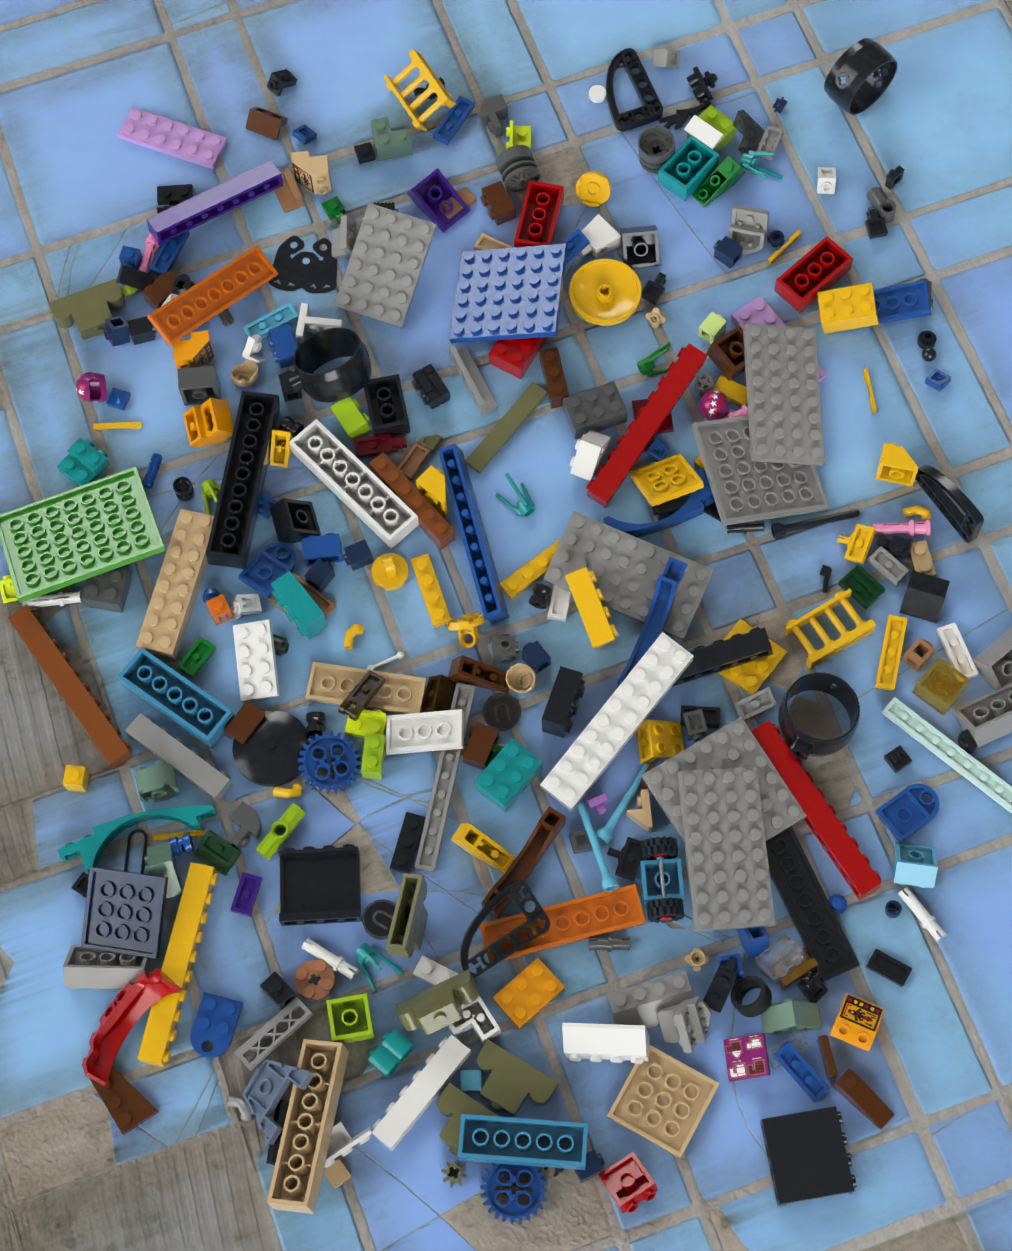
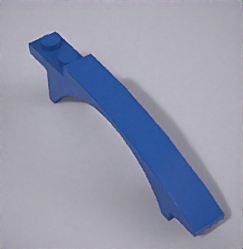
M702 468L696 470L697 475L703 481L704 488L692 492L685 504L667 518L646 524L626 523L609 516L603 518L606 525L635 537H642L675 527L702 515L704 505L709 506L715 501L708 478Z
M669 557L663 574L658 577L648 615L630 659L618 680L617 688L662 633L686 571L687 563Z

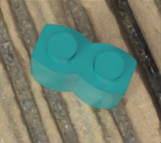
M394 1029L392 1032L389 1030L382 1038L383 1043L379 1047L375 1046L368 1054L370 1057L368 1059L369 1063L386 1078H389L415 1047L397 1029Z

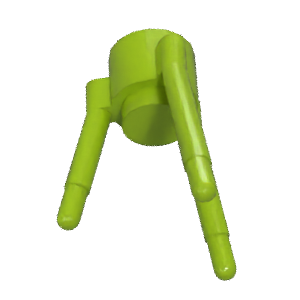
M207 479L201 484L203 489L201 495L204 499L206 514L211 515L208 498H213L217 503V496L221 486L217 485L214 479Z

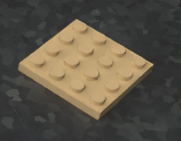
M650 1045L649 1061H643L642 1064L634 1065L607 1118L681 1159L720 1083Z

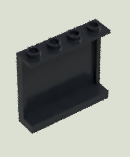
M346 844L343 847L335 848V846L326 845L321 849L307 846L303 850L284 848L283 851H278L280 857L279 922L281 926L362 922L360 851L358 846Z
M836 1106L765 1118L760 1121L777 1207L788 1203L839 1194H852L854 1188L857 1187L855 1176L851 1175L849 1166H852L851 1156L849 1153L846 1154L845 1145H847L846 1134L841 1132L840 1124H843L840 1111L837 1112Z

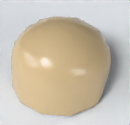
M245 360L242 365L236 364L231 371V380L238 387L254 385L258 380V365L251 360Z
M517 663L508 669L505 680L511 690L525 694L532 691L535 687L537 675L530 666Z

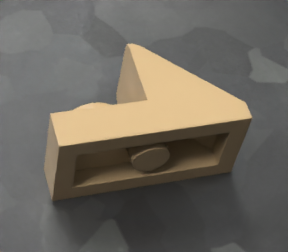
M643 789L640 791V796H637V806L641 809L627 810L626 816L646 832L652 833L653 824L649 789Z

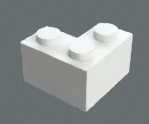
M591 429L586 434H583L582 438L578 439L575 445L577 452L576 456H573L570 461V466L572 467L570 473L589 481L596 476L602 457L607 452L611 437Z
M480 996L470 1004L461 1005L463 1018L448 1025L455 1038L474 1028L483 1045L487 1039L491 1041L501 1034V1029Z

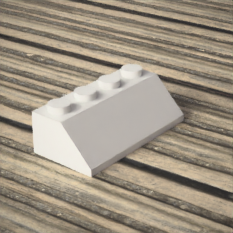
M562 1023L564 1054L571 1061L590 1059L592 1062H602V1059L613 1063H622L623 1060H631V1063L635 1064L649 1061L650 1035L645 1025Z

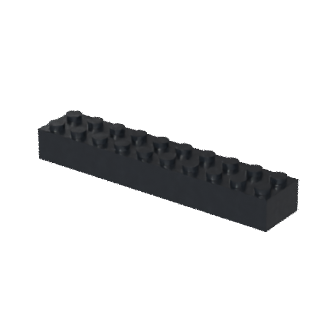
M242 391L206 551L207 561L210 565L246 569L270 458L272 430H276L280 411L278 395Z

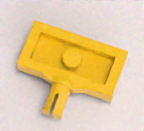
M857 524L850 537L839 535L837 542L847 544L844 559L863 565L876 529Z

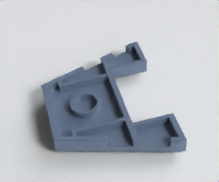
M264 1059L260 1062L242 1095L251 1113L256 1116L258 1120L257 1125L264 1132L266 1142L274 1145L283 1128L271 1118L273 1111L291 1081L300 1089L306 1090L314 1073Z

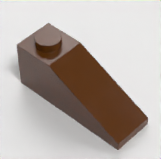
M463 655L452 660L448 678L466 685L504 693L509 692V687L505 680V671Z
M850 1068L834 1084L833 1088L880 1130L894 1116V1113Z

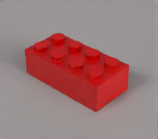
M529 180L514 239V247L553 244L564 200V186Z
M826 236L776 279L774 291L796 311L801 313L818 299L817 292L828 290L851 270L853 258Z
M548 337L497 340L489 352V362L497 368L522 379Z

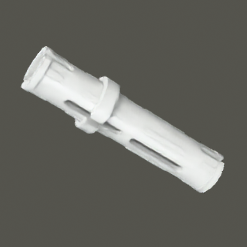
M61 591L58 594L41 595L24 601L22 605L23 607L27 605L29 608L60 605L61 607L64 604L81 603L80 591L68 593Z
M908 886L904 888V892L901 890L898 893V896L902 898L920 920L921 926L929 931L936 942L940 941L941 937L944 938L947 935L935 921L936 918L928 913Z
M310 938L306 939L307 943H303V950L319 960H323L332 967L333 971L342 973L350 980L357 976L359 969L347 963L342 956H336Z

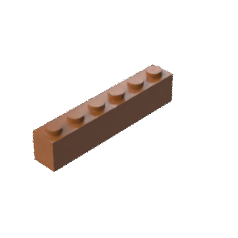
M384 452L369 462L370 471L418 516L420 528L440 550L456 539L455 530Z

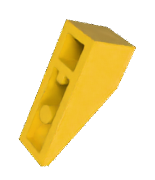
M461 823L451 838V841L463 850L505 874L515 859V856L470 823Z

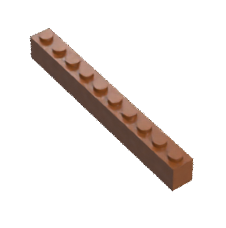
M26 605L7 617L111 768L114 770L133 756L130 753L131 746L126 739L124 741L121 740L119 736L122 733L116 725L111 726L109 723L111 718L106 710H100L98 706L101 703L96 696H90L88 692L91 689L85 681L81 682L78 679L81 676L75 666L72 668L69 666L68 662H70V659L66 653H60L57 649L60 647L59 643L54 637L50 639L48 636L50 631L44 623H39L38 619L40 617L35 609L30 610Z

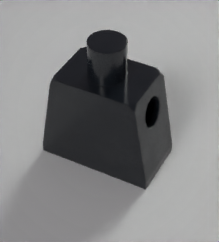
M273 972L260 984L263 992L280 1010L298 997L276 972Z

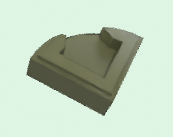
M439 435L427 436L419 439L417 443L431 450L433 454L443 438Z

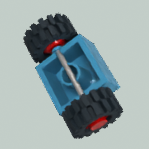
M663 836L662 838L652 837L641 841L642 859L645 861H640L643 906H647L648 921L664 923L665 921L672 922L673 920L683 919L685 897L681 858H677V839Z

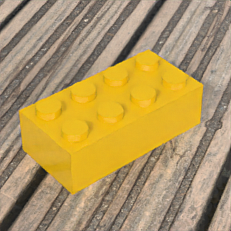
M585 567L565 575L593 648L599 649L617 642L616 637L619 634L614 624L611 625L609 621L612 616L609 608L602 603L605 598L602 590L595 585L598 580L594 571Z

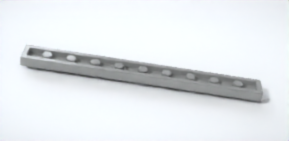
M456 683L450 710L462 709L464 711L465 740L476 686ZM462 749L441 750L414 867L415 870L435 873Z

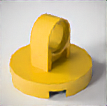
M598 171L583 173L576 184V195L579 196L583 204L590 207L600 206L608 200L611 193L609 179Z
M386 553L377 557L373 562L371 574L374 583L378 587L380 586L389 591L396 590L405 584L404 582L409 576V569L403 557L394 553Z
M481 613L462 615L457 621L455 617L451 618L446 623L448 630H458L461 644L466 648H470L478 643L479 634L477 626L483 624L485 618ZM467 633L473 636V643L466 641L465 635Z

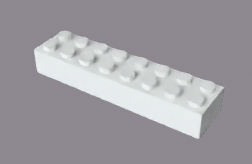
M317 419L289 442L291 452L391 549L419 525L418 516Z

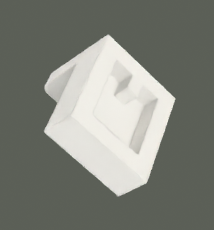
M818 167V194L835 193L836 167Z
M258 334L249 336L242 357L254 361L256 364L265 362L266 358L257 354L261 350L263 337Z
M237 594L230 605L234 618L239 619L242 615L260 614L262 607L259 594Z

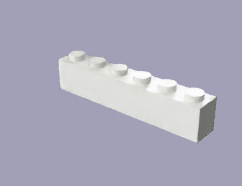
M452 1034L449 1038L445 1037L438 1046L440 1049L436 1054L432 1053L427 1058L425 1068L422 1071L419 1069L414 1074L412 1084L409 1087L406 1085L401 1090L399 1100L396 1103L392 1102L385 1111L387 1113L383 1119L379 1118L373 1125V1136L391 1151L396 1148L471 1055V1050Z

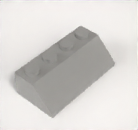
M1012 627L973 659L979 674L995 690L1012 683Z
M1012 683L954 709V713L963 731L969 730L978 745L977 748L1012 732Z
M71 945L63 965L64 987L73 989L120 990L129 982L135 983L138 975L141 973H150L151 958L83 948L81 945Z
M686 971L607 994V1002L614 1024L645 1025L647 1029L660 1026L658 1012L661 1009L694 998Z

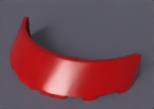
M155 969L148 974L146 972L138 975L135 983L129 982L109 1004L99 1020L100 1026L98 1030L92 1033L90 1037L89 1054L86 1058H83L82 1067L87 1077L105 1086L108 1083L115 1057L136 1022L157 1001L169 994L179 993L182 990L163 971Z

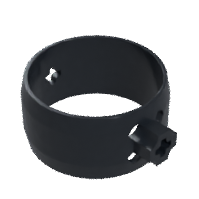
M864 38L848 48L836 61L827 75L824 90L830 99L841 109L851 115L859 114L875 103L888 88L896 74L897 61L879 43L870 38ZM840 77H846L845 81L847 83L841 84L842 80ZM881 81V86L877 87L876 82Z
M347 328L326 329L313 334L299 345L293 357L295 372L287 375V378L294 393L304 389L308 396L315 401H340L360 391L369 381L372 373L370 356L363 341L353 330ZM352 356L345 364L334 370L314 374L319 367L331 360Z
M821 672L804 675L790 685L783 696L778 712L780 731L784 739L791 746L789 752L799 760H807L808 756H828L841 750L853 737L860 719L858 697L851 686L835 675ZM814 690L828 693L838 699L847 710L850 718V730L835 739L824 740L810 737L800 731L792 722L787 709V701L803 691Z

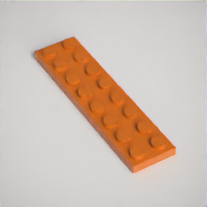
M256 245L150 313L147 318L170 347L190 334V332H193L275 278L278 272L259 246Z
M632 884L610 892H601L543 907L542 909L550 920L549 929L502 961L589 939V937L593 938L646 924L636 885ZM520 913L482 923L480 929L485 948L526 922L527 919L524 914ZM538 918L537 925L533 927L531 923L528 924V927L533 931V935L537 933L534 930L535 928H544L545 919L541 920ZM521 929L518 933L519 939L527 940L529 931ZM504 940L501 944V949L505 952L510 951L512 948L511 941ZM488 951L487 956L489 963H491L495 959V954L492 951Z

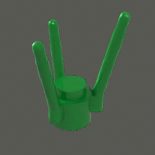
M669 342L637 362V367L643 376L647 374L648 377L668 372V368L653 371L655 368L653 360L669 350V348H666L670 345Z

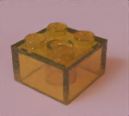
M938 657L915 685L912 693L945 716L965 691L970 679Z

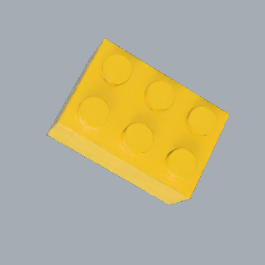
M872 282L817 292L824 334L879 325Z

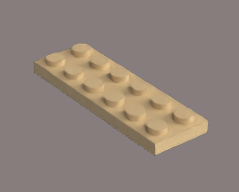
M312 662L305 699L341 705L368 670ZM371 670L384 677L385 684L365 709H379L384 712L398 714L421 713L427 682L426 678Z

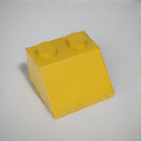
M884 443L875 479L912 487L918 472V466L902 446H898L895 443Z
M431 465L416 479V486L418 491L446 519L448 517L445 474L441 469H435Z

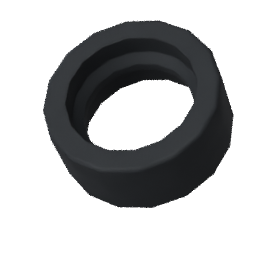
M748 976L735 984L730 998L731 1003L741 1015L756 1017L767 1010L771 1004L772 993L761 978ZM755 988L761 989L757 1000L749 1005H742L743 997L747 992Z

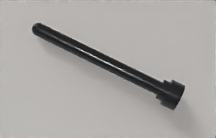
M855 509L787 525L774 523L771 524V532L773 538L777 539L786 535V532L858 517L860 511Z

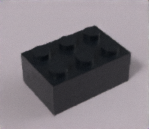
M399 374L370 379L364 386L373 436L410 433Z
M560 666L542 717L543 732L565 738L566 732L570 733L573 725L572 715L576 716L579 708V698L583 697L585 691L583 673Z

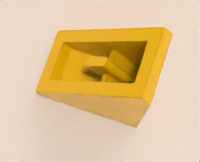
M272 430L269 465L288 468L292 454L289 442L293 439L291 432Z

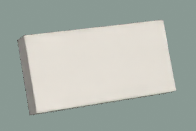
M696 115L692 117L684 128L687 133L713 150L723 137L721 132Z
M555 585L553 586L547 619L566 622L571 592Z

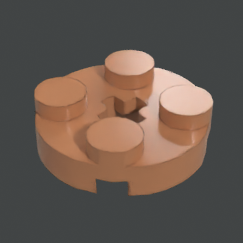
M323 960L307 961L296 970L294 983L298 993L303 998L316 1002L326 999L332 993L336 982L335 974L332 968ZM312 976L321 978L318 981V985L310 984L309 981L312 980Z

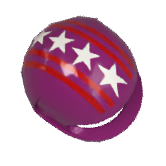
M87 372L81 375L76 382L78 396L88 402L107 401L104 374Z
M710 390L703 395L698 407L705 419L709 421L719 420L727 414L729 403L723 392Z

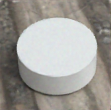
M601 85L592 86L589 90V99L594 103L603 102L606 99V89Z

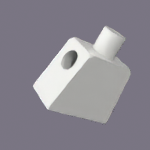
M598 214L582 231L591 243L579 254L584 257L590 252L595 258H599L621 246V235Z

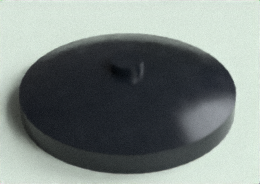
M268 710L264 711L266 713L265 717L244 744H241L236 739L233 740L232 752L237 768L246 779L260 786L275 787L291 782L303 772L298 771V767L303 765L298 763V758H304L299 755V752L305 751L303 744L309 745V735L306 734V728L301 721L293 715L283 711Z

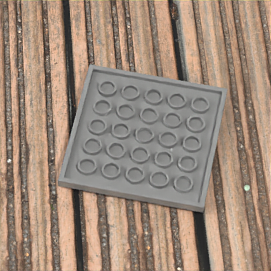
M748 416L692 424L691 428L723 526L827 511L829 508L815 465L751 461Z
M742 717L727 724L641 776L683 842L684 836L677 780L678 771L757 767L766 841L807 816Z

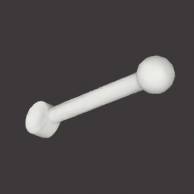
M399 651L397 655L380 663L370 664L367 666V670H375L395 659H402L404 653Z

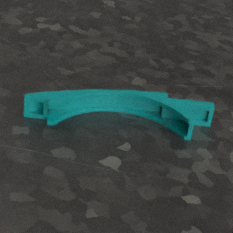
M191 805L159 808L126 815L92 827L94 835L83 836L80 841L75 843H66L57 851L63 862L81 855L85 868L89 873L90 867H98L101 856L112 840L135 824L163 819L182 823L193 830H200L199 822L215 816L217 813L213 805Z

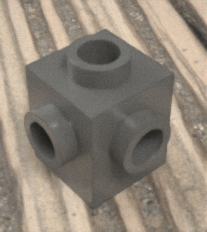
M502 634L499 637H491L493 662L510 663L512 660H516V654L520 652L519 642H515L514 635Z

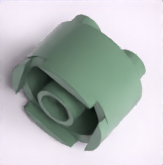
M165 761L156 762L151 767L136 769L135 778L141 801L148 802V799H154V802H160L174 797L175 791L179 792L174 767L166 765Z

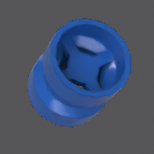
M190 833L183 834L180 838H170V846L174 857L181 856L184 852H194Z

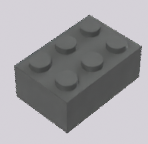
M614 381L562 398V409L575 440L582 438L583 434H586L590 429L599 432L627 422L628 412Z

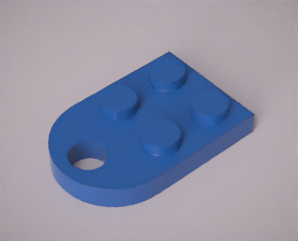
M269 544L246 566V569L238 575V578L269 599L273 591L271 583L288 571L292 573L295 569V553L285 544ZM286 552L288 555L286 557H279L278 553Z
M913 784L878 808L875 813L896 839L902 843L935 817L939 809V798L936 792L929 786ZM929 794L932 801L929 803L922 801L921 795Z
M207 992L203 993L190 1034L192 1047L199 1055L205 1058H216L223 1055L229 1049L243 1008V1002ZM206 1042H212L214 1047L212 1051L204 1052L203 1045Z

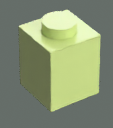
M711 312L699 326L698 336L712 344L726 330L727 321L722 315Z

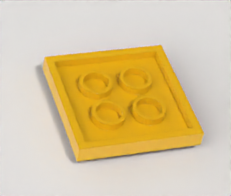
M681 453L629 472L630 478L652 507L704 488L703 481Z
M740 619L724 640L730 639L735 634L749 633L753 627ZM769 639L773 655L718 673L747 694L752 695L765 683L786 656L787 651Z

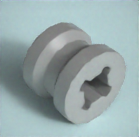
M708 374L697 376L694 386L697 395L703 397L706 392L713 389L714 382L712 377Z

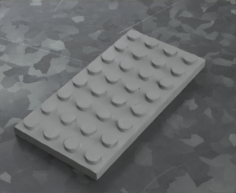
M745 323L743 325L751 461L823 466L825 464L815 328Z
M574 511L543 581L571 592L565 575L587 567L589 570H593L598 582L595 585L602 590L605 598L602 601L604 606L645 623L658 577L663 574L669 557L685 562L688 565L663 632L684 640L714 570Z
M757 767L678 771L677 780L694 931L775 926Z

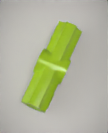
M292 803L281 818L272 824L270 832L256 848V851L270 861L282 844L290 839L291 833L304 818L306 812L298 805ZM281 828L286 829L283 835L276 834L277 830Z

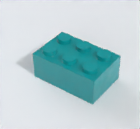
M691 135L659 169L658 183L686 201L718 167L719 153Z
M288 571L271 583L273 588L271 593L274 596V601L280 608H284L286 611L285 615L291 622H295L296 628L302 636L306 635L310 640L328 627L323 611L291 571Z
M511 738L474 781L475 789L502 811L506 812L543 769L542 761Z

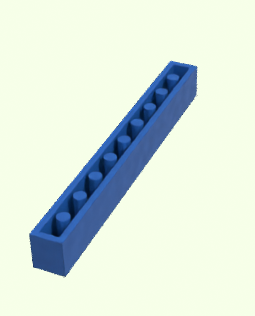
M454 443L439 449L438 453L483 615L487 621L494 624L509 618L464 454Z

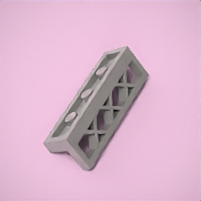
M454 345L450 346V358L480 415L482 416L498 409V405L467 347L457 351Z
M296 997L234 1053L250 1071L253 1070L313 1016L312 1012ZM305 1012V1014L300 1019H297L300 1015H302ZM256 1056V1058L251 1063H249V1061Z

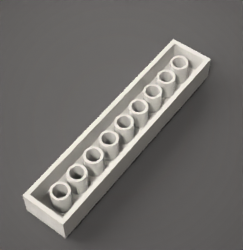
M662 632L540 784L541 788L572 812L690 665L694 655Z

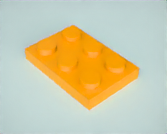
M536 958L492 999L512 1022L521 1029L565 989V986L539 958Z

